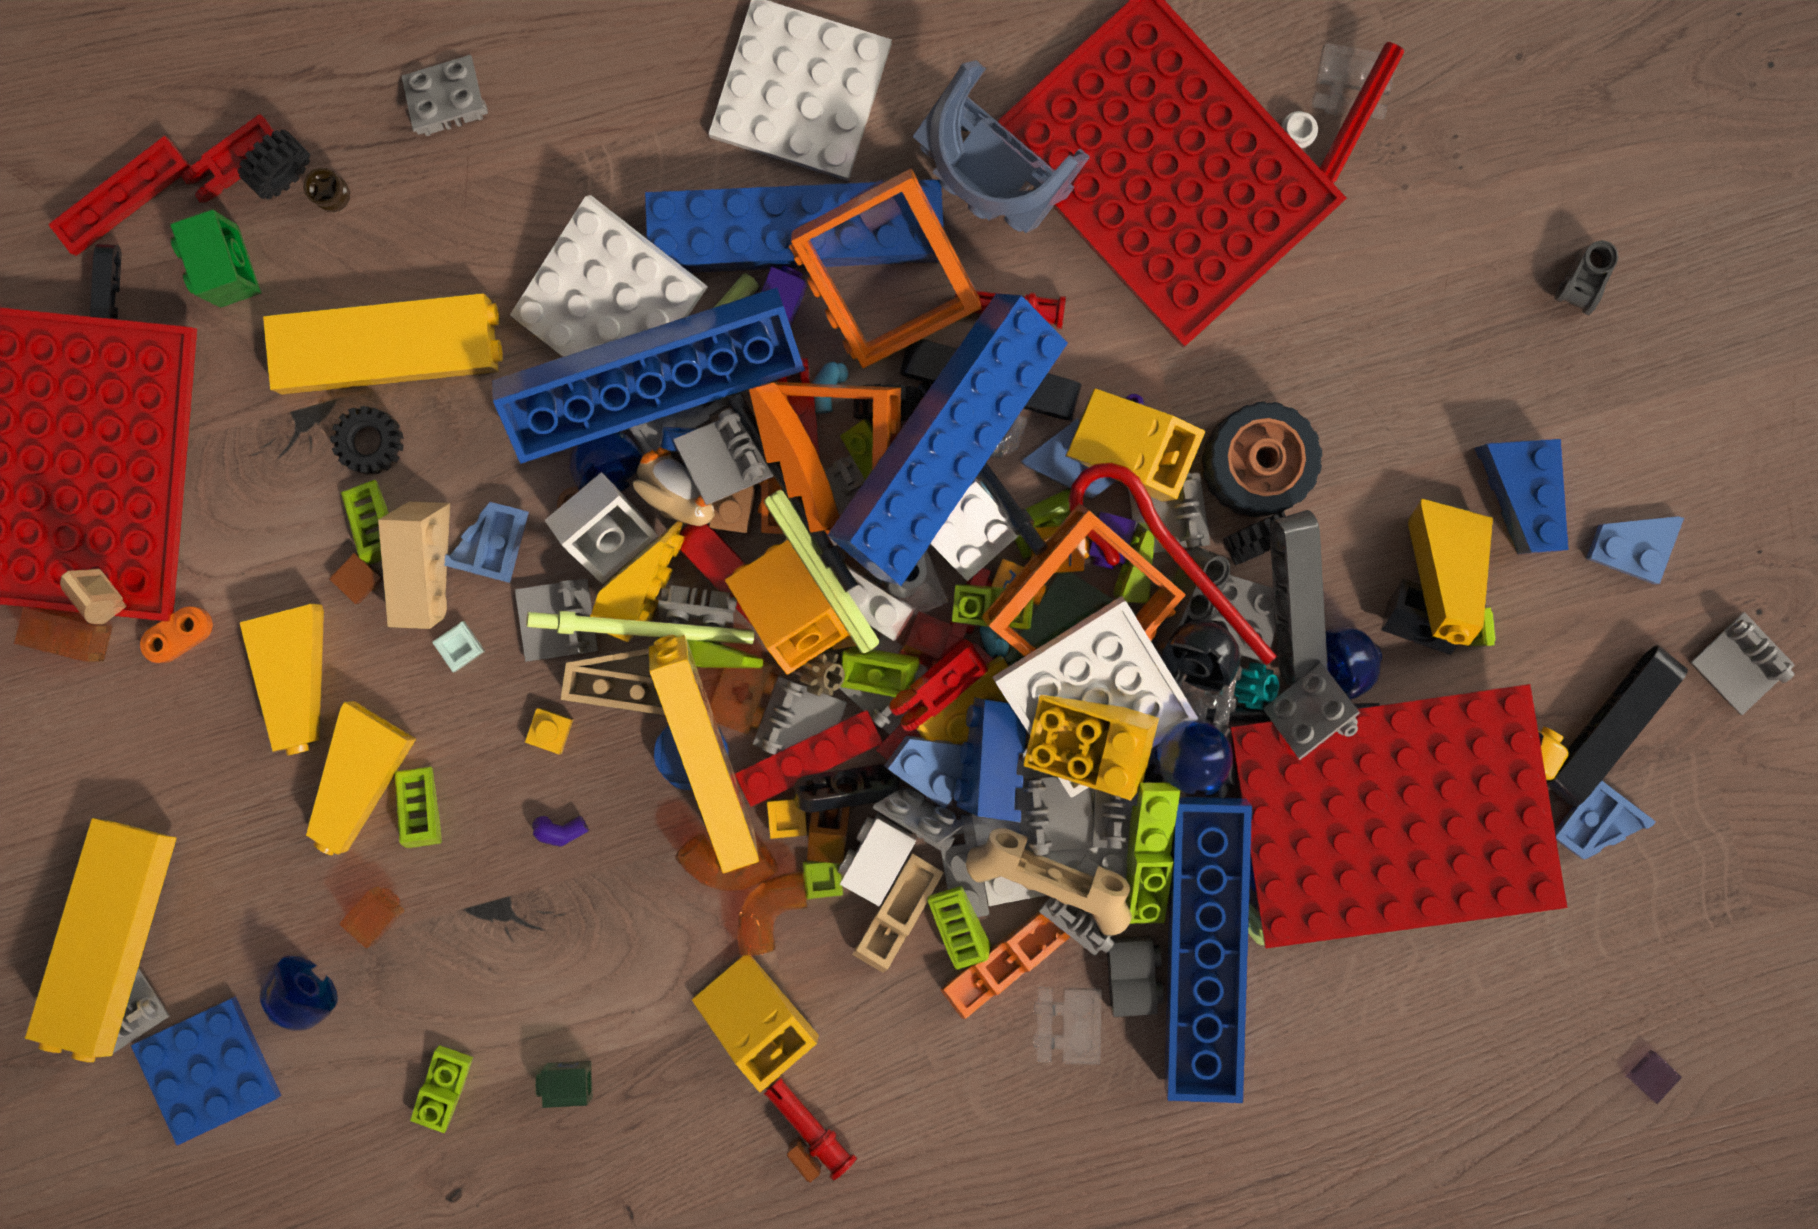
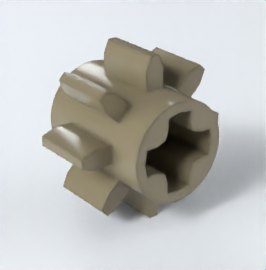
M825 650L801 666V678L799 680L808 684L807 692L820 696L822 693L832 696L833 691L842 685L845 672L842 664L836 662L838 654Z

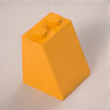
M789 540L782 544L771 546L763 556L750 564L740 566L733 572L732 576L725 579V582L765 647L787 675L849 636Z

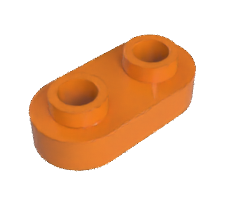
M188 606L179 609L171 614L170 621H161L143 634L140 641L142 654L146 659L154 663L173 661L208 638L213 627L211 616L206 610L199 607ZM188 618H191L194 622V627L191 631H187L185 628V621ZM157 638H160L163 642V647L160 651L154 648V642Z

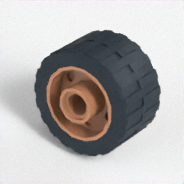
M1263 401L1239 408L1216 425L1205 443L1202 464L1204 480L1207 481L1209 491L1219 500L1221 505L1230 508L1239 515L1245 514L1249 515V517L1270 516L1292 508L1293 505L1307 497L1308 492L1317 483L1318 474L1321 473V457L1323 454L1317 432L1313 430L1310 425L1311 423L1306 417L1301 416L1292 407L1283 406L1282 403H1265ZM1257 452L1266 458V468L1258 464L1256 460Z

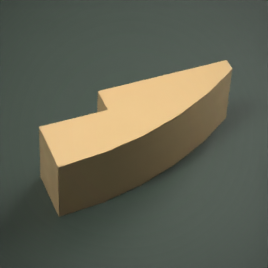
M100 569L67 571L61 577V589L88 623L105 624L126 607L122 601V596Z
M912 853L852 955L882 973L887 971L924 909L928 896L933 893L944 872Z

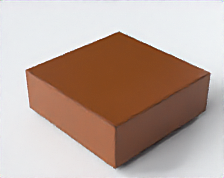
M353 553L329 580L354 604H360L383 580V577L370 564L360 559L358 553Z
M798 1137L789 1144L787 1157L805 1180L811 1183L820 1175L822 1164L816 1157H812L809 1154L808 1147Z

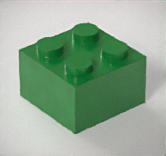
M210 210L170 224L174 237H171V245L177 257L183 260L186 272H183V280L191 294L220 308L262 294L242 234L236 223L215 210Z

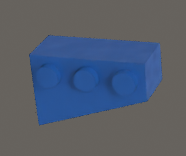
M1561 439L1490 443L1474 448L1478 459L1481 458L1489 477L1487 480L1489 486L1496 494L1502 509L1501 515L1517 554L1569 550Z
M974 697V703L969 706L966 715V725L969 727L968 740L962 744L960 752V762L963 764L962 777L956 781L954 789V799L957 801V807L978 817L1021 822V811L1014 810L1015 789L1023 787V775H1017L1016 772L1019 753L1023 754L1025 752L1026 728L1008 702Z

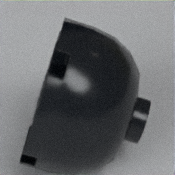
M1193 620L1186 622L1178 627L1162 650L1163 660L1174 674L1179 669L1188 675L1185 679L1186 683L1205 691L1219 692L1223 690L1225 685L1228 688L1240 665L1239 645L1228 628L1218 621Z

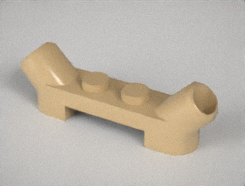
M1005 828L992 830L986 844L971 848L968 852L966 869L974 881L982 883L1004 877L1023 885L1029 890H1036L1057 899L1061 903L1075 906L1091 913L1100 931L1105 935L1111 936L1122 933L1126 930L1132 919V914L1125 902L1130 892V885L1126 879L1113 871L1098 866L1094 876H1090L1044 856L1034 855V852L1024 849L1028 840L1027 836Z

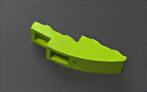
M1177 782L1140 783L1137 806H1132L1126 880L1130 885L1126 904L1132 914L1129 924L1165 922L1174 866L1171 848L1180 797V788Z

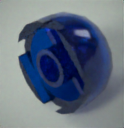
M619 431L576 445L570 456L569 468L578 491L602 472L621 492L630 486L625 480L631 478L635 473L637 475V469L643 454L632 438Z
M1345 626L1325 630L1328 672L1350 700L1367 693L1378 681L1382 653L1379 646L1365 632L1358 628Z
M1186 720L1170 728L1163 736L1154 753L1155 759L1158 757L1161 763L1158 769L1161 775L1174 787L1190 794H1194L1196 790H1208L1205 795H1211L1218 791L1224 784L1233 764L1232 748L1226 736L1217 727L1198 720Z
M285 956L278 963L274 964L265 976L259 992L260 1003L266 1016L273 1024L290 1031H304L326 1019L337 1005L338 995L332 980L326 975L324 981H322L312 971L317 966L312 961L300 956Z

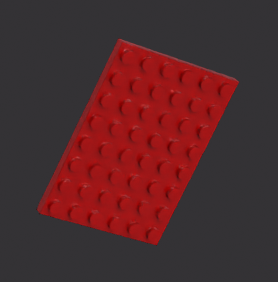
M1130 0L997 121L1054 170L1069 155L1073 157L1078 149H1082L1090 156L1089 160L1071 182L1074 189L1066 199L1056 203L1053 207L1182 348L1188 345L1347 199L1165 0Z
M0 308V604L79 612L61 589V577L67 571L100 569L122 596V601L126 605L115 616L158 621L171 620L175 604L197 328Z
M1531 684L1359 708L1360 714L1355 717L1358 721V731L1353 736L1346 737L1335 732L1301 760L1296 756L1272 721L1230 727L1241 799H1247L1252 805L1250 857L1265 948L1568 908Z

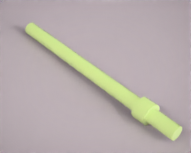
M559 610L558 614L528 612L526 618V627L556 629L559 634L573 635L574 631L660 638L667 635H675L676 638L685 635L687 640L750 645L754 641V630L576 616L573 611Z

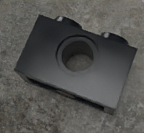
M1402 579L1387 602L1381 631L1451 655L1459 644H1452L1445 639L1432 636L1422 586Z

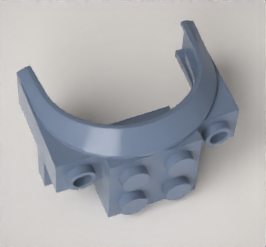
M977 60L963 63L915 132L913 138L921 144V150L935 160L937 167L932 173L940 179V185L949 193L959 196L968 203V208L974 215L988 221L1000 215H1005L1004 220L1010 227L1017 231L1028 233L1040 225L1056 203L1068 197L1074 189L1071 182L1089 160L1090 156L1082 149H1078L1073 157L1069 155L1056 170L1052 169L968 97L971 89L986 68ZM961 130L970 132V134L964 142L962 140ZM1032 184L1034 186L1033 190H1028Z

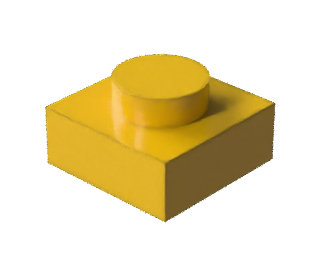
M540 707L536 708L525 743L556 754H562L574 719Z
M794 799L767 802L770 839L808 835L806 812L800 810L795 805Z

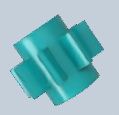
M1253 662L1249 663L1248 669L1241 668L1233 679V692L1238 697V702L1245 703L1246 708L1262 710L1263 703L1274 701L1279 692V680L1273 674L1274 670L1266 669L1264 664Z

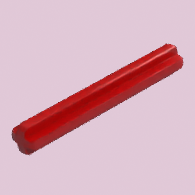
M1387 42L1384 44L1320 166L1323 173L1333 183L1337 181L1404 54V49L1395 43Z

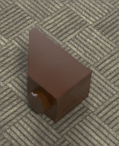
M844 783L839 785L837 789L844 793H851L853 785ZM850 807L812 812L808 837V861L841 864L844 861Z

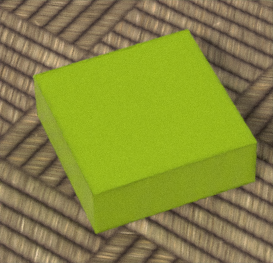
M803 861L807 899L842 896L844 894L843 886L840 885L842 874L838 872L840 864Z

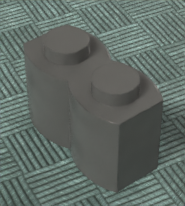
M1150 936L1111 938L1114 944L1107 952L1110 1009L1113 1017L1158 1014V1004H1164L1162 981L1156 982L1155 967H1161L1162 964L1160 946L1153 945V940Z

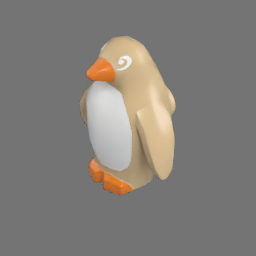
M661 447L656 451L652 449L642 456L637 469V476L640 480L634 481L633 486L636 492L649 505L659 510L662 516L695 526H703L710 523L715 515L712 503L707 506L705 505L686 465L684 466L671 456L670 450Z

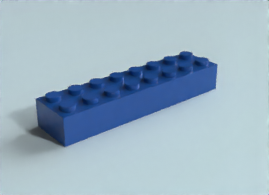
M940 179L918 180L943 227L942 186L940 185ZM884 182L645 192L647 239L690 273L771 269V267L781 269L782 266L806 268L804 264L797 265L794 255L789 248V245L792 244V231ZM903 192L810 239L825 267L939 262Z
M776 287L492 380V397L521 464L805 371L778 288Z
M995 294L827 536L876 578L902 586L1068 344L1022 295Z
M1179 797L1171 848L1174 866L1169 895L1164 1081L1168 1101L1243 1103L1252 805L1247 799Z

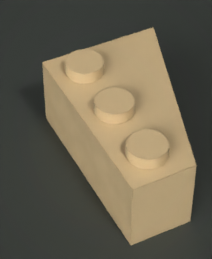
M409 501L378 519L388 627L430 629L444 619L447 610V600L445 597L447 566H444L445 555L448 554L450 503Z
M649 648L566 663L561 700L665 715L649 671Z

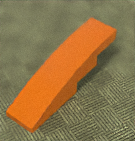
M775 382L749 389L766 462L780 461L788 498L802 497L810 533L834 526L840 517L831 486L815 447L797 414Z
M1038 912L990 949L988 960L968 966L943 986L940 991L962 1019H966L993 995H999L1023 973L1030 972L1069 939L1070 936Z

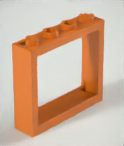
M912 168L792 231V244L789 245V248L794 255L795 262L799 266L805 265L810 274L807 277V282L816 298L823 297L828 306L825 309V313L831 326L834 329L840 327L846 338L842 342L847 354H850L853 360L857 358L862 368L981 309L980 298ZM903 192L958 297L867 342L810 239Z
M775 382L786 400L787 395L873 399L872 470L900 432L901 388ZM773 476L759 483L761 486V502L758 507V513H761V533L784 534L764 503V500L769 495L782 490ZM833 526L830 527V528L825 529V532L827 533V535H828V533L830 532V530L833 528Z
M1079 503L1045 542L1048 546L1042 554L1032 557L981 618L992 630L1022 655L1027 656L1035 651L1036 648L1013 630L1009 624L1092 529L1159 587L1157 592L1135 616L1150 641L1155 637L1157 627L1164 619L1176 613L1174 608L1186 594Z

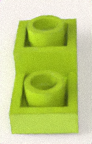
M955 585L952 622L988 627L981 616L1006 588ZM1034 597L1009 624L1011 628L1026 630L1031 628Z
M441 1045L436 1048L425 1083L419 1090L410 1119L411 1122L442 1133L446 1132L473 1060L472 1056Z

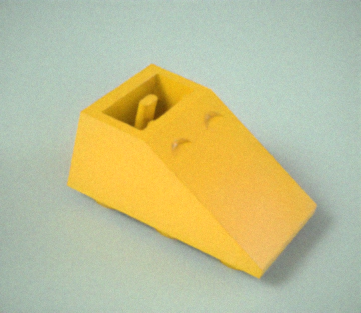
M1095 388L1092 391L1065 456L1087 467L1109 462L1125 466L1139 476L1151 497L1161 502L1176 500L1205 431L1173 415Z
M675 522L609 580L598 592L590 617L637 621L654 620L659 609V600L656 597L660 589L666 587L672 573V569L667 566L672 556H677L684 540V536L679 535L683 522ZM609 634L628 643L634 637V635Z
M1040 695L1023 766L1132 800L1139 791L1140 783L1144 781L1159 718L1121 706Z
M746 952L692 999V1002L734 1063L759 1092L764 1090L817 1044L818 1033L749 952Z

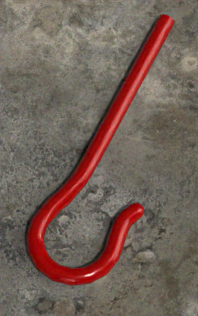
M1112 462L1094 464L1081 471L1071 486L1068 498L1070 513L1079 503L1084 506L1083 497L1085 490L1095 480L1105 477L1120 480L1129 488L1137 502L1140 514L1154 537L1266 666L1277 657L1163 524L1139 476L1129 468ZM1092 529L1086 536L1100 547L1108 564L1112 566L1117 565L1120 561L1119 552Z

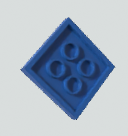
M236 996L131 1045L176 1145H180L282 1096Z

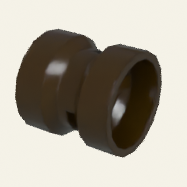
M327 168L314 169L307 174L303 189L310 201L327 212H337L347 206L350 200V189L342 178Z

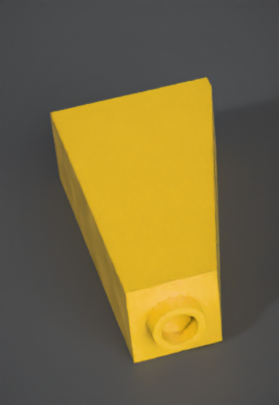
M1421 499L1409 518L1408 526L1432 636L1445 639L1452 644L1469 646L1484 625L1493 518Z
M308 604L240 622L272 751L286 750L287 756L309 751L308 743L320 740L324 622L322 604Z
M355 701L343 702L340 707L306 833L307 837L315 841L314 847L328 855H333L334 853L338 855L349 850L416 740L410 734Z

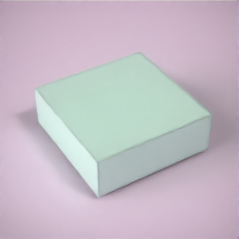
M465 621L460 622L432 642L452 672L458 671L485 652Z

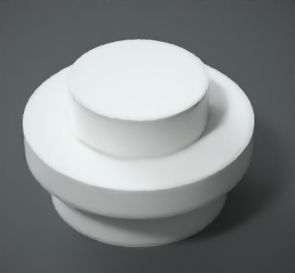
M1303 111L1289 114L1281 125L1301 149L1312 144L1318 133L1316 120L1313 116Z

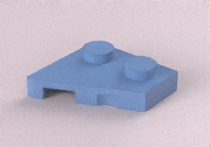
M1077 418L1021 461L1023 466L1035 470L1063 486L1071 488L1072 483L1081 471L1089 468L1065 456L1079 425V419ZM1111 477L1099 478L1088 486L1084 496L1092 500L1117 480Z
M489 502L479 514L477 522L469 526L461 536L463 540L450 555H445L444 566L510 583L529 512Z
M1677 516L1598 525L1586 559L1651 584H1660L1684 518Z
M905 736L884 766L935 803L946 808L954 797L956 781L962 777L963 764L960 762L962 745L953 744L951 741H930L921 737Z
M1601 781L1591 795L1581 805L1572 807L1555 829L1556 841L1577 857L1585 860L1601 852L1602 848L1608 845H1615L1626 840V836L1643 828L1648 829L1652 827L1656 821Z

